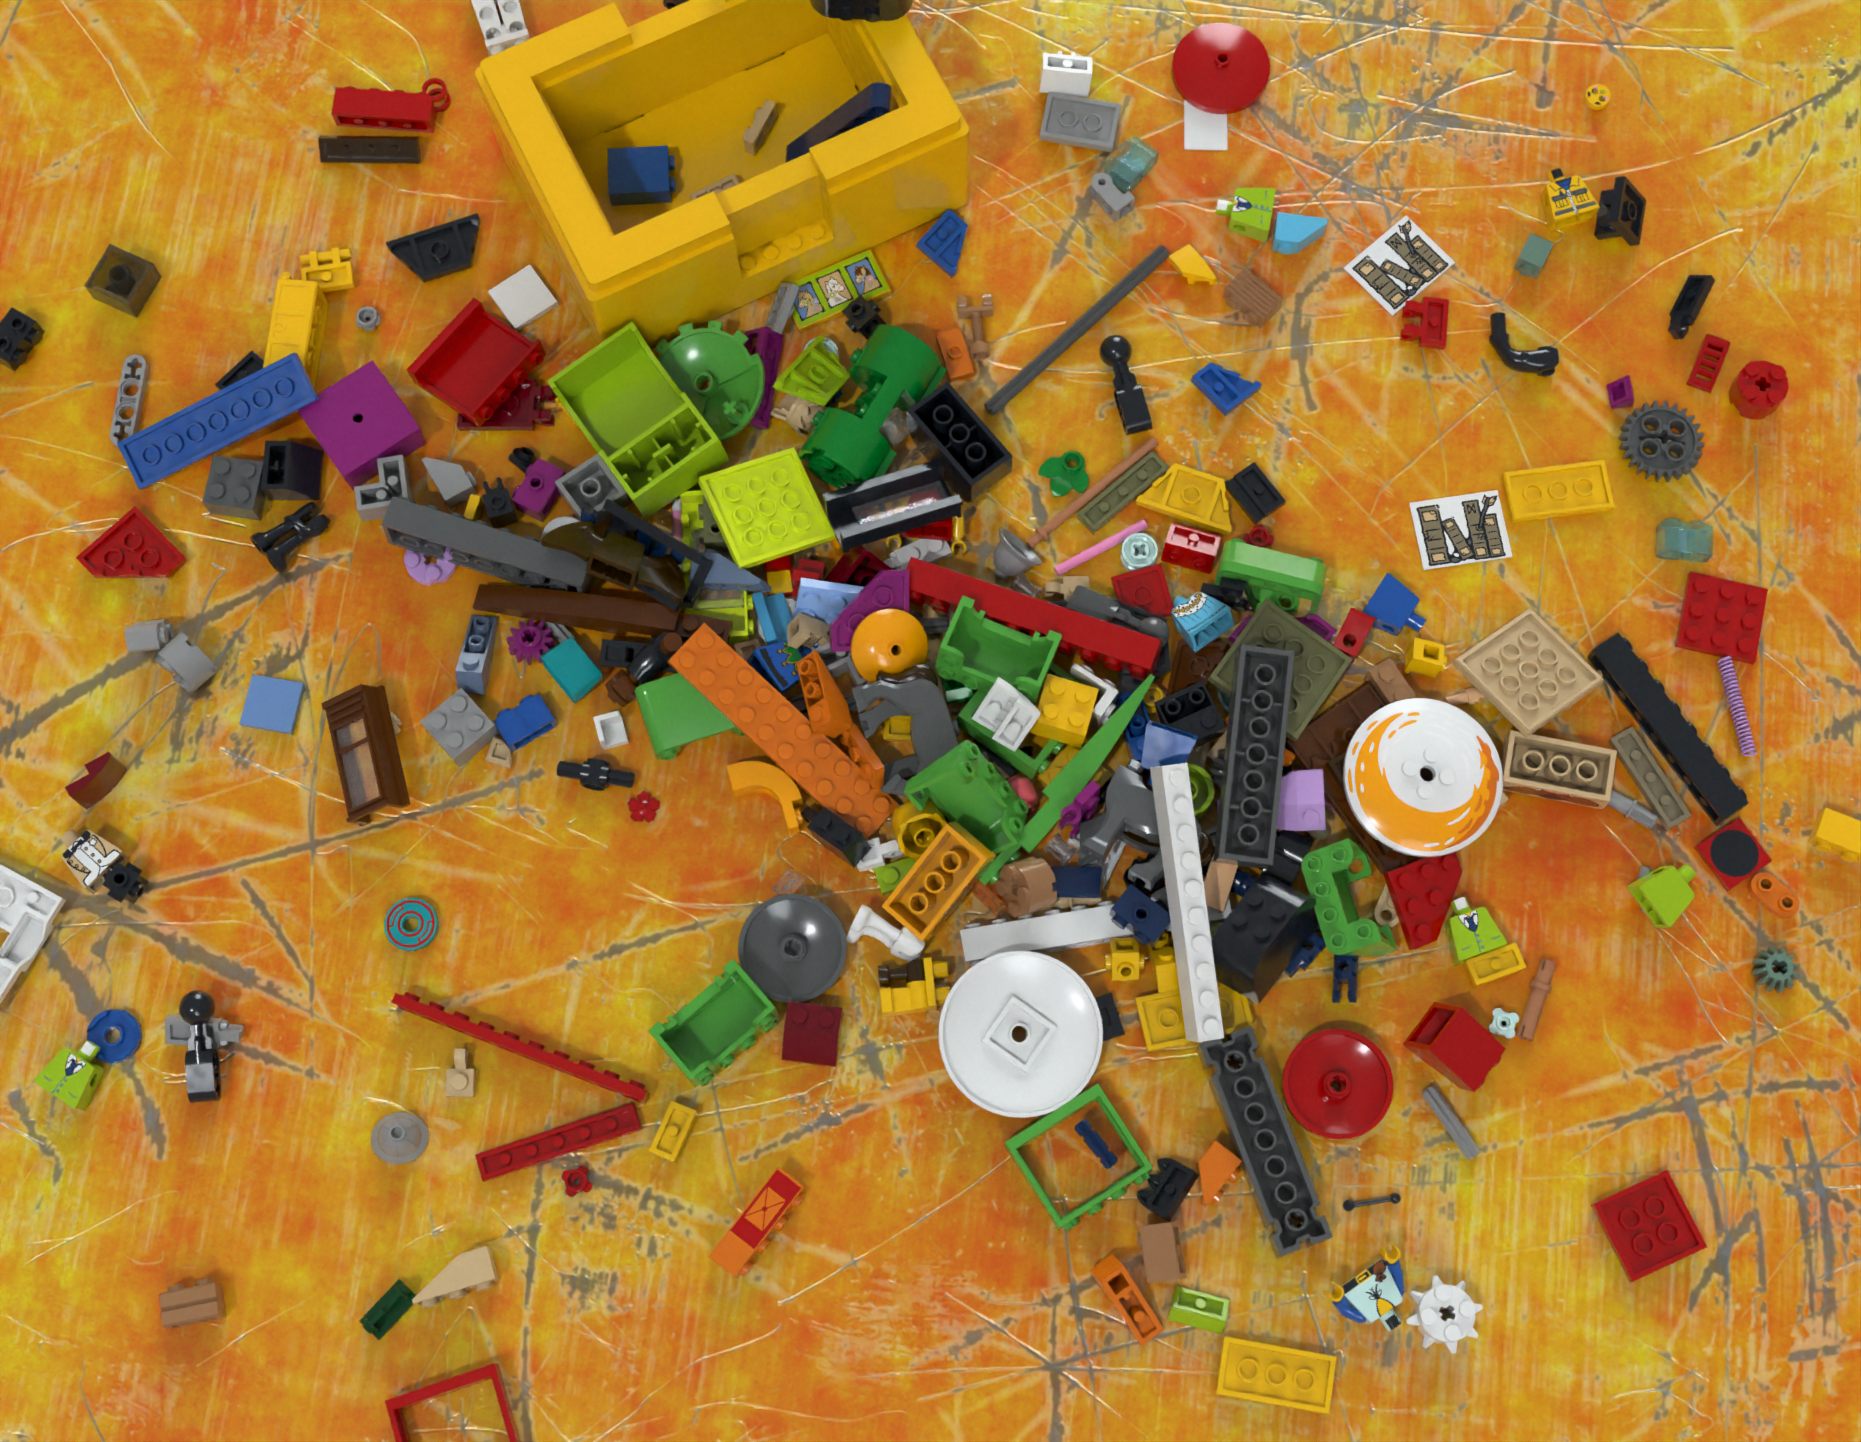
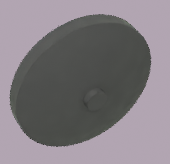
M784 894L766 900L748 916L740 932L738 956L741 968L765 996L787 1003L788 1001L805 1002L825 993L837 981L847 957V940L838 917L824 903L807 895Z

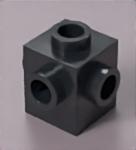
M861 294L842 311L848 318L845 322L846 325L854 333L859 331L867 340L877 325L886 324L878 315L881 309L872 299L867 302Z
M117 862L105 874V881L102 885L110 890L107 895L122 903L125 899L135 904L149 882L140 875L142 873L141 869L131 863L124 866Z

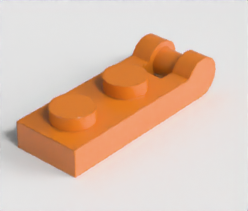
M852 722L853 727L841 734L840 748L849 751L851 760L857 763L864 780L869 781L873 789L882 787L885 767L857 725Z

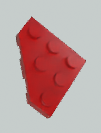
M135 506L76 557L95 578H169L188 561Z
M1456 852L1437 857H1422L1383 873L1409 950H1415L1432 943L1439 936L1462 874Z

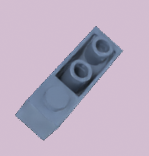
M471 615L455 670L458 690L462 688L469 694H485L491 670L498 623L497 617Z

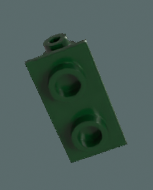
M398 1279L359 1322L363 1324L362 1327L368 1333H372L380 1340L413 1305L412 1299L416 1294Z

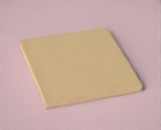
M1531 608L1462 654L1453 663L1526 738L1596 689L1604 681Z

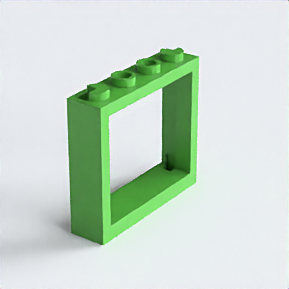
M1052 662L1048 674L1083 684ZM977 690L959 713L956 720L958 728L1032 780L1038 772L1042 774L1046 771L1051 763L1048 760L1053 753L1058 755L1065 743L1050 739L1034 760L1018 748L1014 752L992 739L993 731L972 719L975 711L987 695V693Z
M1098 1083L1009 1139L1004 1145L1058 1231L1062 1228H1065L1066 1231L1072 1229L1080 1223L1078 1218L1087 1212L1089 1216L1097 1213L1104 1208L1102 1202L1111 1197L1113 1201L1117 1200L1127 1193L1125 1188L1133 1182L1136 1186L1150 1178L1148 1173L1153 1168ZM1096 1101L1139 1168L1061 1218L1018 1150Z

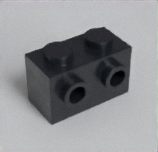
M11 307L0 322V363L16 371L26 361L27 355L32 348L41 341L44 330L37 321Z

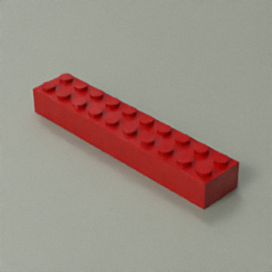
M913 557L910 558L906 570H909V602L920 607H923V604L933 606L932 610L940 614L947 615L948 612L955 614L962 596H966L975 600L973 607L978 613L980 610L986 611L984 618L1031 637L1034 636L1035 631L1040 633L1039 637L1047 636L1050 630L1061 634L1062 637L1057 652L1070 656L1073 653L1081 656L1080 660L1095 664L1097 661L1106 664L1105 668L1117 673H1120V670L1130 672L1132 678L1145 681V678L1155 673L1162 653L1160 639Z

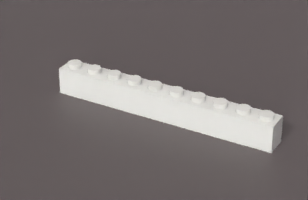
M1180 763L1150 767L1186 1040L1204 1042L1224 1038L1188 764Z
M1229 895L1223 912L1207 907L1209 926L1219 921H1225L1232 912ZM1113 901L1098 903L1097 907L1087 909V906L1081 905L1071 908L1070 912L1060 913V910H1051L1045 912L1044 916L1040 917L1028 914L1019 916L1016 921L1007 922V919H997L991 921V925L980 926V923L968 924L964 926L965 929L960 930V940L965 967H968L1000 953L1030 951L1045 954L1110 943V938L1133 937L1134 933L1127 928L1124 930L1119 928L1111 921L1112 916L1109 914L1114 904ZM1171 925L1165 931V933L1172 932Z

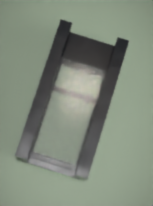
M940 458L823 494L826 516L843 554L850 552L849 549L938 521L955 516L960 518L961 505H963L959 494L952 496L945 483L944 465Z

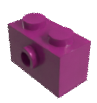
M537 458L535 463L530 464L527 468L526 478L523 483L518 485L512 494V501L516 510L543 523L560 495L555 481L566 475L565 471Z

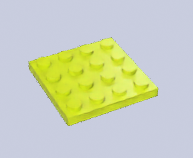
M794 447L701 476L698 479L700 488L733 561L739 569H747L832 541L835 538L827 516Z

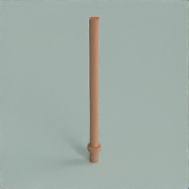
M1151 437L1043 527L1038 526L1035 529V533L1025 540L1026 545L1032 549L1042 540L1046 541L1050 533L1158 446L1156 439Z

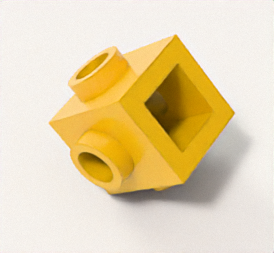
M1133 937L1110 938V954H1105V969L1111 970L1112 981L1139 980V969H1144V954L1139 952L1138 942Z

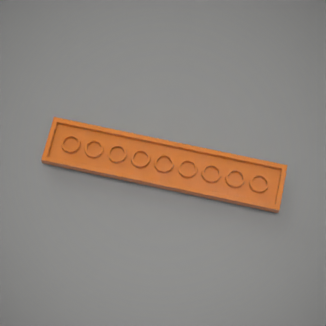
M703 623L667 661L670 666L819 805L827 808L861 832L866 841L899 806L887 793H882L880 787L873 789L869 781L864 780L860 767L825 735L812 732L810 721L707 624Z

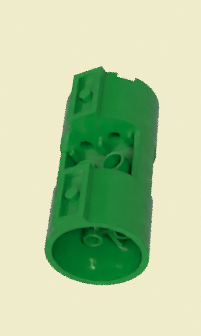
M887 324L877 325L864 347L861 349L856 348L851 355L849 361L852 364L848 371L853 381L863 390L854 403L857 406L855 410L851 413L828 407L822 412L818 410L810 422L813 427L798 452V457L808 462L806 468L812 474L836 489L864 482L885 474L897 454L891 449L887 439L879 432L890 411L893 408L907 412L908 409L937 388L947 371L946 368L941 366V361L937 354L926 343L901 328Z

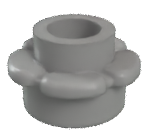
M362 307L356 314L357 326L361 329L364 328L365 331L374 330L375 326L380 324L381 317L378 315L377 310L372 307Z

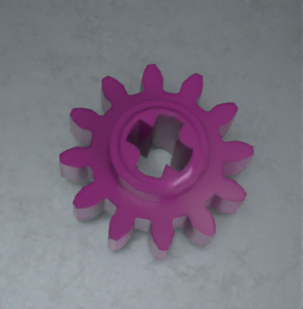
M530 619L529 625L526 626L522 621H519L520 629L511 628L512 636L507 637L510 655H516L518 663L525 658L528 666L532 664V659L542 663L540 656L548 652L549 648L554 647L551 629H545L543 621L535 626L532 619Z

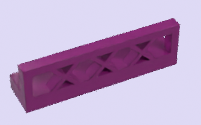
M767 326L745 331V335L749 340L744 346L751 356L756 353L760 355L765 371L762 401L754 417L748 423L759 430L768 429L775 390L772 386L777 379L784 337ZM757 337V342L752 347L753 338Z

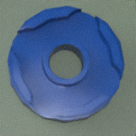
M111 1009L103 1011L95 1016L88 1025L86 1040L95 1043L101 1048L95 1057L102 1062L109 1064L125 1062L133 1057L140 1048L142 1041L141 1025L134 1016L124 1010ZM118 1029L120 1031L119 1040L116 1043H109L108 1034L110 1031Z

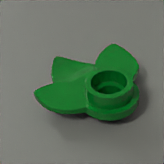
M1075 451L1066 452L1061 457H1050L1041 465L1038 471L1040 476L1051 479L1050 490L1054 497L1065 496L1072 488L1079 493H1084L1089 484V476L1084 470V458ZM1069 462H1074L1077 466L1074 468H1070L1067 464Z

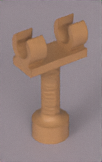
M982 294V306L967 307L966 295L957 296L958 318H971L974 343L969 347L970 358L973 360L987 359L990 356L989 344L983 340L981 318L993 317L992 294Z

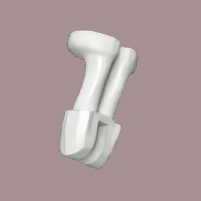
M863 904L846 937L847 942L855 943L863 935L871 936L886 945L892 955L908 962L918 960L925 946V941H920L906 927L903 926L901 930L897 929L873 912L871 908Z

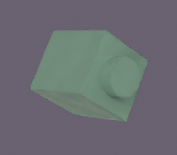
M1530 233L1513 269L1518 270L1520 274L1526 277L1537 279L1554 243Z

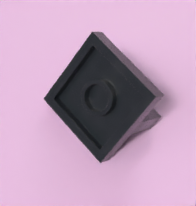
M1625 176L1616 177L1614 189L1601 191L1600 208L1597 214L1594 236L1598 240L1622 237L1630 246L1639 245L1646 199Z

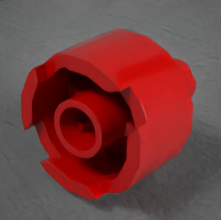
M1767 361L1749 362L1731 384L1729 390L1731 405L1733 403L1743 417L1751 420L1764 419L1779 407L1787 395L1789 386L1786 371L1782 366Z

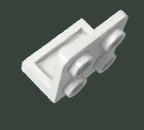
M1074 663L1071 667L1070 675L1087 686L1099 689L1096 700L1099 702L1093 709L1089 726L1098 731L1102 724L1104 725L1114 714L1119 691L1116 690V686L1107 679L1101 680L1096 677L1093 670L1083 664L1079 666Z

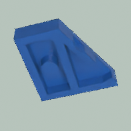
M948 209L917 242L916 248L952 278L956 272L968 224Z
M1211 362L1191 378V382L1225 416L1259 391L1262 386L1258 381L1251 383L1239 378L1240 374L1226 371L1221 366Z

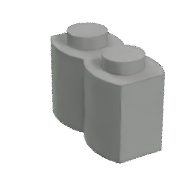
M167 619L135 622L132 626L126 627L124 632L129 653L162 649L175 637L173 624H169Z

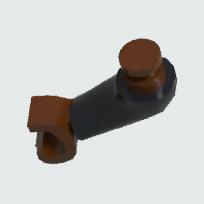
M663 632L652 638L626 667L630 672L629 674L621 669L605 684L608 691L607 696L614 703L626 707L636 697L634 690L639 686L638 683L641 685L648 683L668 664L667 661L683 645L681 637L677 633Z

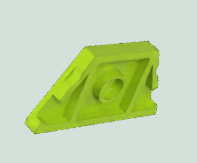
M819 334L776 380L772 387L825 407L848 381L850 374L841 365L834 351L830 353L823 345L825 338Z

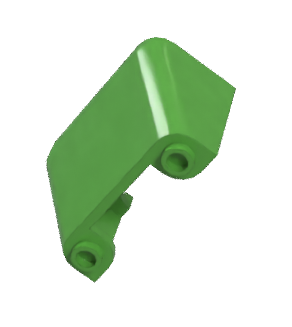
M679 673L642 684L634 690L657 760L662 759L666 761L677 757V752L681 750L680 746L729 730L732 733H737L738 736H745Z

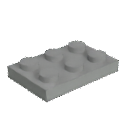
M1048 92L1039 140L1112 152L1121 104Z

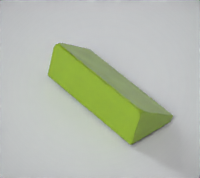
M1175 1286L1168 1320L1222 1334L1227 1321L1230 1300Z

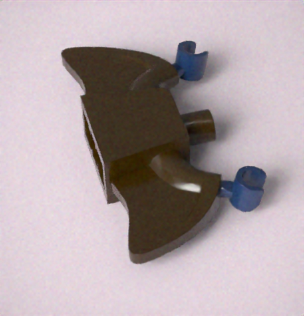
M582 508L579 522L560 526L547 533L541 540V545L544 547L565 551L585 562L588 561L585 571L630 591L633 590L637 577V584L655 588L678 603L683 602L686 585L679 565L683 563L685 557L673 549L670 554L659 557L643 554L644 544L639 543L638 536L631 532L626 533L624 536L610 532L606 537H603L595 528L597 515L595 509H593V513H587L584 511L585 508Z

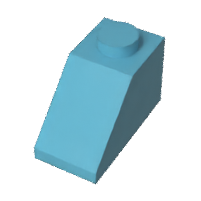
M1278 212L1274 227L1272 251H1278L1281 254H1297L1324 235L1328 219Z

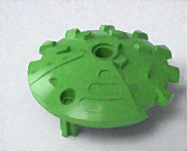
M709 320L708 328L694 329L691 322L678 327L681 335L670 343L663 338L654 350L660 353L657 359L678 388L685 392L720 442H723L739 433L751 421L760 406L765 386L763 361L758 353L751 356L744 346L749 338L741 331L737 330L732 336L721 330L723 322ZM710 380L709 387L703 390L704 383Z

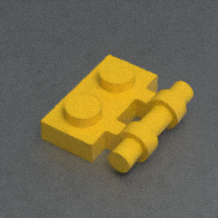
M336 247L327 252L318 253L316 250L310 251L306 255H300L301 265L310 264V267L300 268L301 279L317 281L323 293L355 288L351 261L342 262V259L352 258L351 249ZM333 261V264L320 265L322 262Z

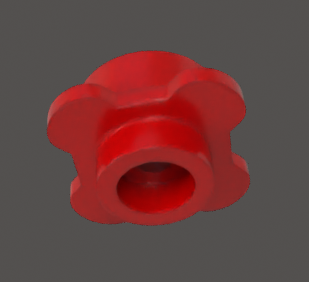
M1255 525L1249 534L1244 535L1243 540L1246 544L1266 548L1268 545L1273 544L1274 537L1262 525Z
M579 1166L578 1169L565 1170L562 1173V1180L565 1181L567 1187L565 1193L569 1197H574L579 1192L584 1191L588 1193L591 1191L592 1183L588 1180L587 1174L589 1171L587 1167ZM575 1179H579L578 1184H575Z

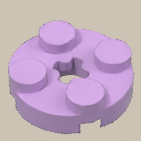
M446 548L443 560L436 559L437 562L435 564L429 563V565L425 564L427 555L406 549L404 563L411 578L425 586H431V584L438 582L441 584L447 581L457 567L456 564L448 562V560L453 559L449 555L451 548Z

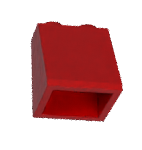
M1437 1002L1433 1003L1403 1043L1407 1049L1457 1087L1475 1092L1476 1089L1484 1084L1485 1077L1500 1062L1501 1055L1506 1050L1462 1007Z

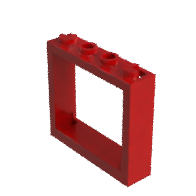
M493 1363L386 1400L385 1404L396 1442H410L402 1413L403 1409L490 1379L493 1381L509 1441L521 1442L499 1364Z

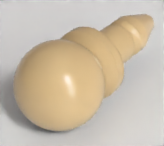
M1057 897L1053 907L1056 910L1066 911L1077 905L1097 904L1102 901V898Z

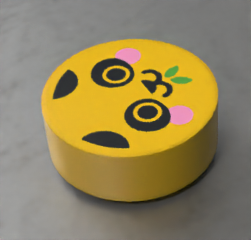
M1594 84L1587 89L1584 102L1592 110H1602L1609 103L1611 98L1610 91L1604 85Z

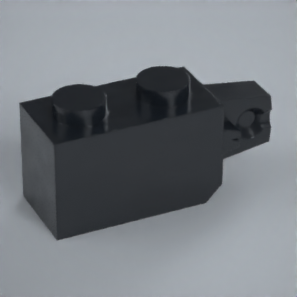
M807 806L801 813L805 821L809 823L807 828L815 839L853 868L871 849V846L861 832L824 807L818 813Z

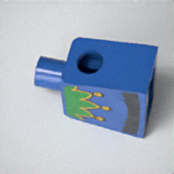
M788 640L755 649L747 659V663L781 695H784L800 682L796 662L810 654L812 650L806 646L799 650L798 648L795 649L788 646Z

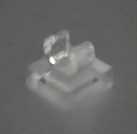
M788 870L771 889L778 896L794 894L797 889H800L803 893L808 892L807 887L802 884L805 879L799 873Z

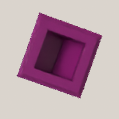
M1627 375L1607 384L1612 409L1633 407L1634 396L1630 376Z

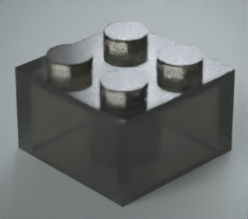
M109 244L84 286L93 299L137 318L162 276L152 262Z

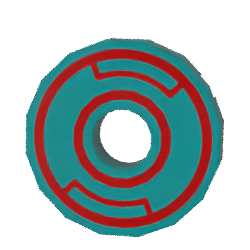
M406 898L395 903L387 912L384 920V931L388 940L398 949L407 952H414L429 946L436 938L439 930V921L434 908L426 901L418 898ZM416 918L419 922L418 928L411 932L406 931V921Z

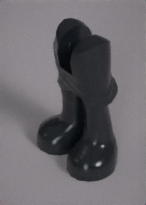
M313 501L302 506L293 514L284 517L285 522L267 532L255 533L250 537L255 547L263 556H266L279 574H282L287 569V556L312 537L322 534L331 522L325 514H321L306 524L319 511V507ZM292 530H295V534L273 547L278 540Z

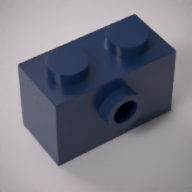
M1132 884L1129 885L1113 905L1109 914L1112 916L1111 921L1123 930L1125 928L1129 929L1134 933L1133 938L1143 946L1148 944L1152 948L1171 925L1169 912Z

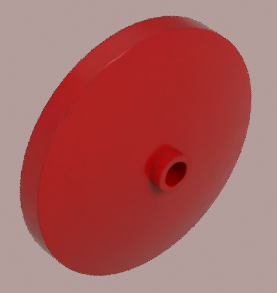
M1211 23L1192 30L1179 42L1172 60V78L1177 91L1190 105L1212 114H1231L1250 107L1261 97L1269 80L1270 60L1264 45L1248 30L1228 23Z
M1328 1029L1308 1036L1294 1048L1285 1063L1281 1085L1285 1104L1292 1117L1300 1126L1318 1137L1340 1141L1354 1139L1366 1134L1384 1118L1392 1101L1394 1084L1391 1068L1386 1057L1372 1041L1353 1031ZM1331 1083H1338L1340 1090L1336 1092L1335 1088L1330 1087Z

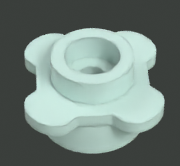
M1501 1008L1494 1009L1492 1012L1493 1019L1488 1027L1490 1033L1505 1036L1507 1039L1513 1038L1515 1036V1024L1519 1021V1016L1514 1012H1503ZM1502 1021L1506 1022L1505 1026L1501 1024Z

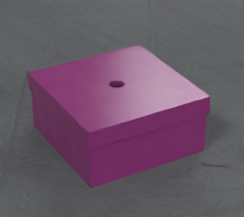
M373 360L317 395L319 401L298 411L352 490H354L355 486H361L379 474L378 458L402 454L405 458L426 444L421 434L422 431L414 417Z

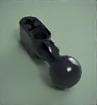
M1109 336L1101 343L1099 354L1101 360L1107 366L1113 367L1115 374L1113 379L1115 387L1114 397L1124 432L1128 436L1151 430L1152 421L1140 384H1137L1135 375L1129 371L1127 365L1132 355L1131 345L1123 336Z
M194 990L184 995L179 1004V1013L182 1019L190 1024L191 1037L187 1040L188 1051L185 1055L188 1098L190 1103L219 1101L221 1098L219 1056L217 1050L213 1048V1038L208 1034L207 1022L215 1013V1002L207 992Z

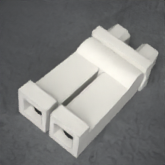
M471 0L485 38L484 41L489 57L530 39L519 0H497L503 24L500 22L494 0Z

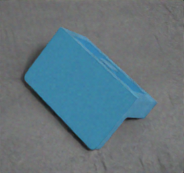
M762 591L751 594L766 644L771 645L788 640L787 624L792 621L784 594L778 593L765 598Z

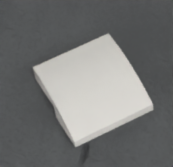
M998 677L975 711L972 719L993 731L992 739L1015 752L1041 713L1021 692Z

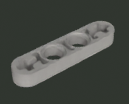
M137 354L127 357L122 368L110 430V440L118 449L117 443L120 442L118 437H123L124 434L122 426H125V433L128 437L138 433L149 376V365L142 356ZM137 363H139L141 368H137L135 373L132 367H136ZM129 386H138V392L135 395H126V389ZM133 409L134 414L130 419L125 420L121 418L124 410Z

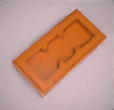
M960 327L936 334L937 343L950 382L975 376Z

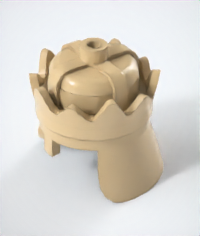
M787 393L781 402L772 409L770 415L788 422L798 434L804 436L803 430L810 432L813 427L810 423L818 410L824 411L826 405L823 407Z

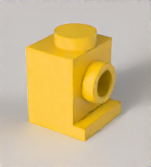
M1414 637L1405 651L1404 673L1409 674L1412 671L1436 678L1440 671L1443 672L1446 667L1445 645Z

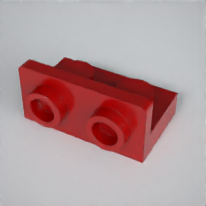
M1171 522L1161 561L1210 574L1221 536Z

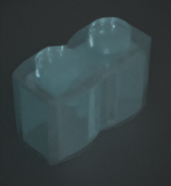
M1136 136L1129 141L1125 140L1119 148V154L1114 158L1110 157L1103 167L1104 173L1111 176L1113 185L1124 194L1128 191L1131 193L1141 179L1151 171L1158 160L1159 152Z
M1668 518L1661 521L1656 527L1655 557L1669 560L1682 559L1689 562H1708L1713 556V526L1706 525L1703 521H1692L1686 524L1680 522L1679 519Z

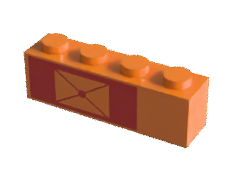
M777 1167L709 1257L736 1279L740 1275L745 1277L754 1265L751 1260L758 1252L763 1254L770 1245L771 1240L768 1238L774 1230L779 1232L787 1223L789 1218L786 1215L791 1208L797 1209L806 1197L803 1194L806 1190L805 1187L780 1167Z

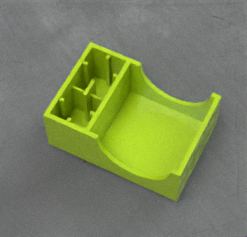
M632 321L547 380L557 398L645 520L697 484L699 477L714 472L730 460L719 438L685 392H682L668 375Z

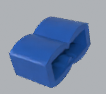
M539 694L524 697L519 702V706L514 709L507 708L502 710L493 721L511 752L524 747L533 739L542 736L557 726L555 718Z

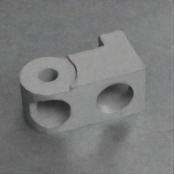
M1102 172L1092 177L1091 196L1115 223L1134 209L1135 197L1129 191L1123 195L1113 185L1110 175Z

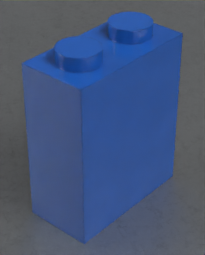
M668 145L608 149V190L612 206L672 203V193H676L675 177L671 178V170H675V157L670 155Z

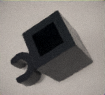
M500 477L497 478L498 486L494 489L489 488L487 481L483 482L484 490L487 493L482 495L488 518L495 529L518 522L512 498L508 489H504V484Z

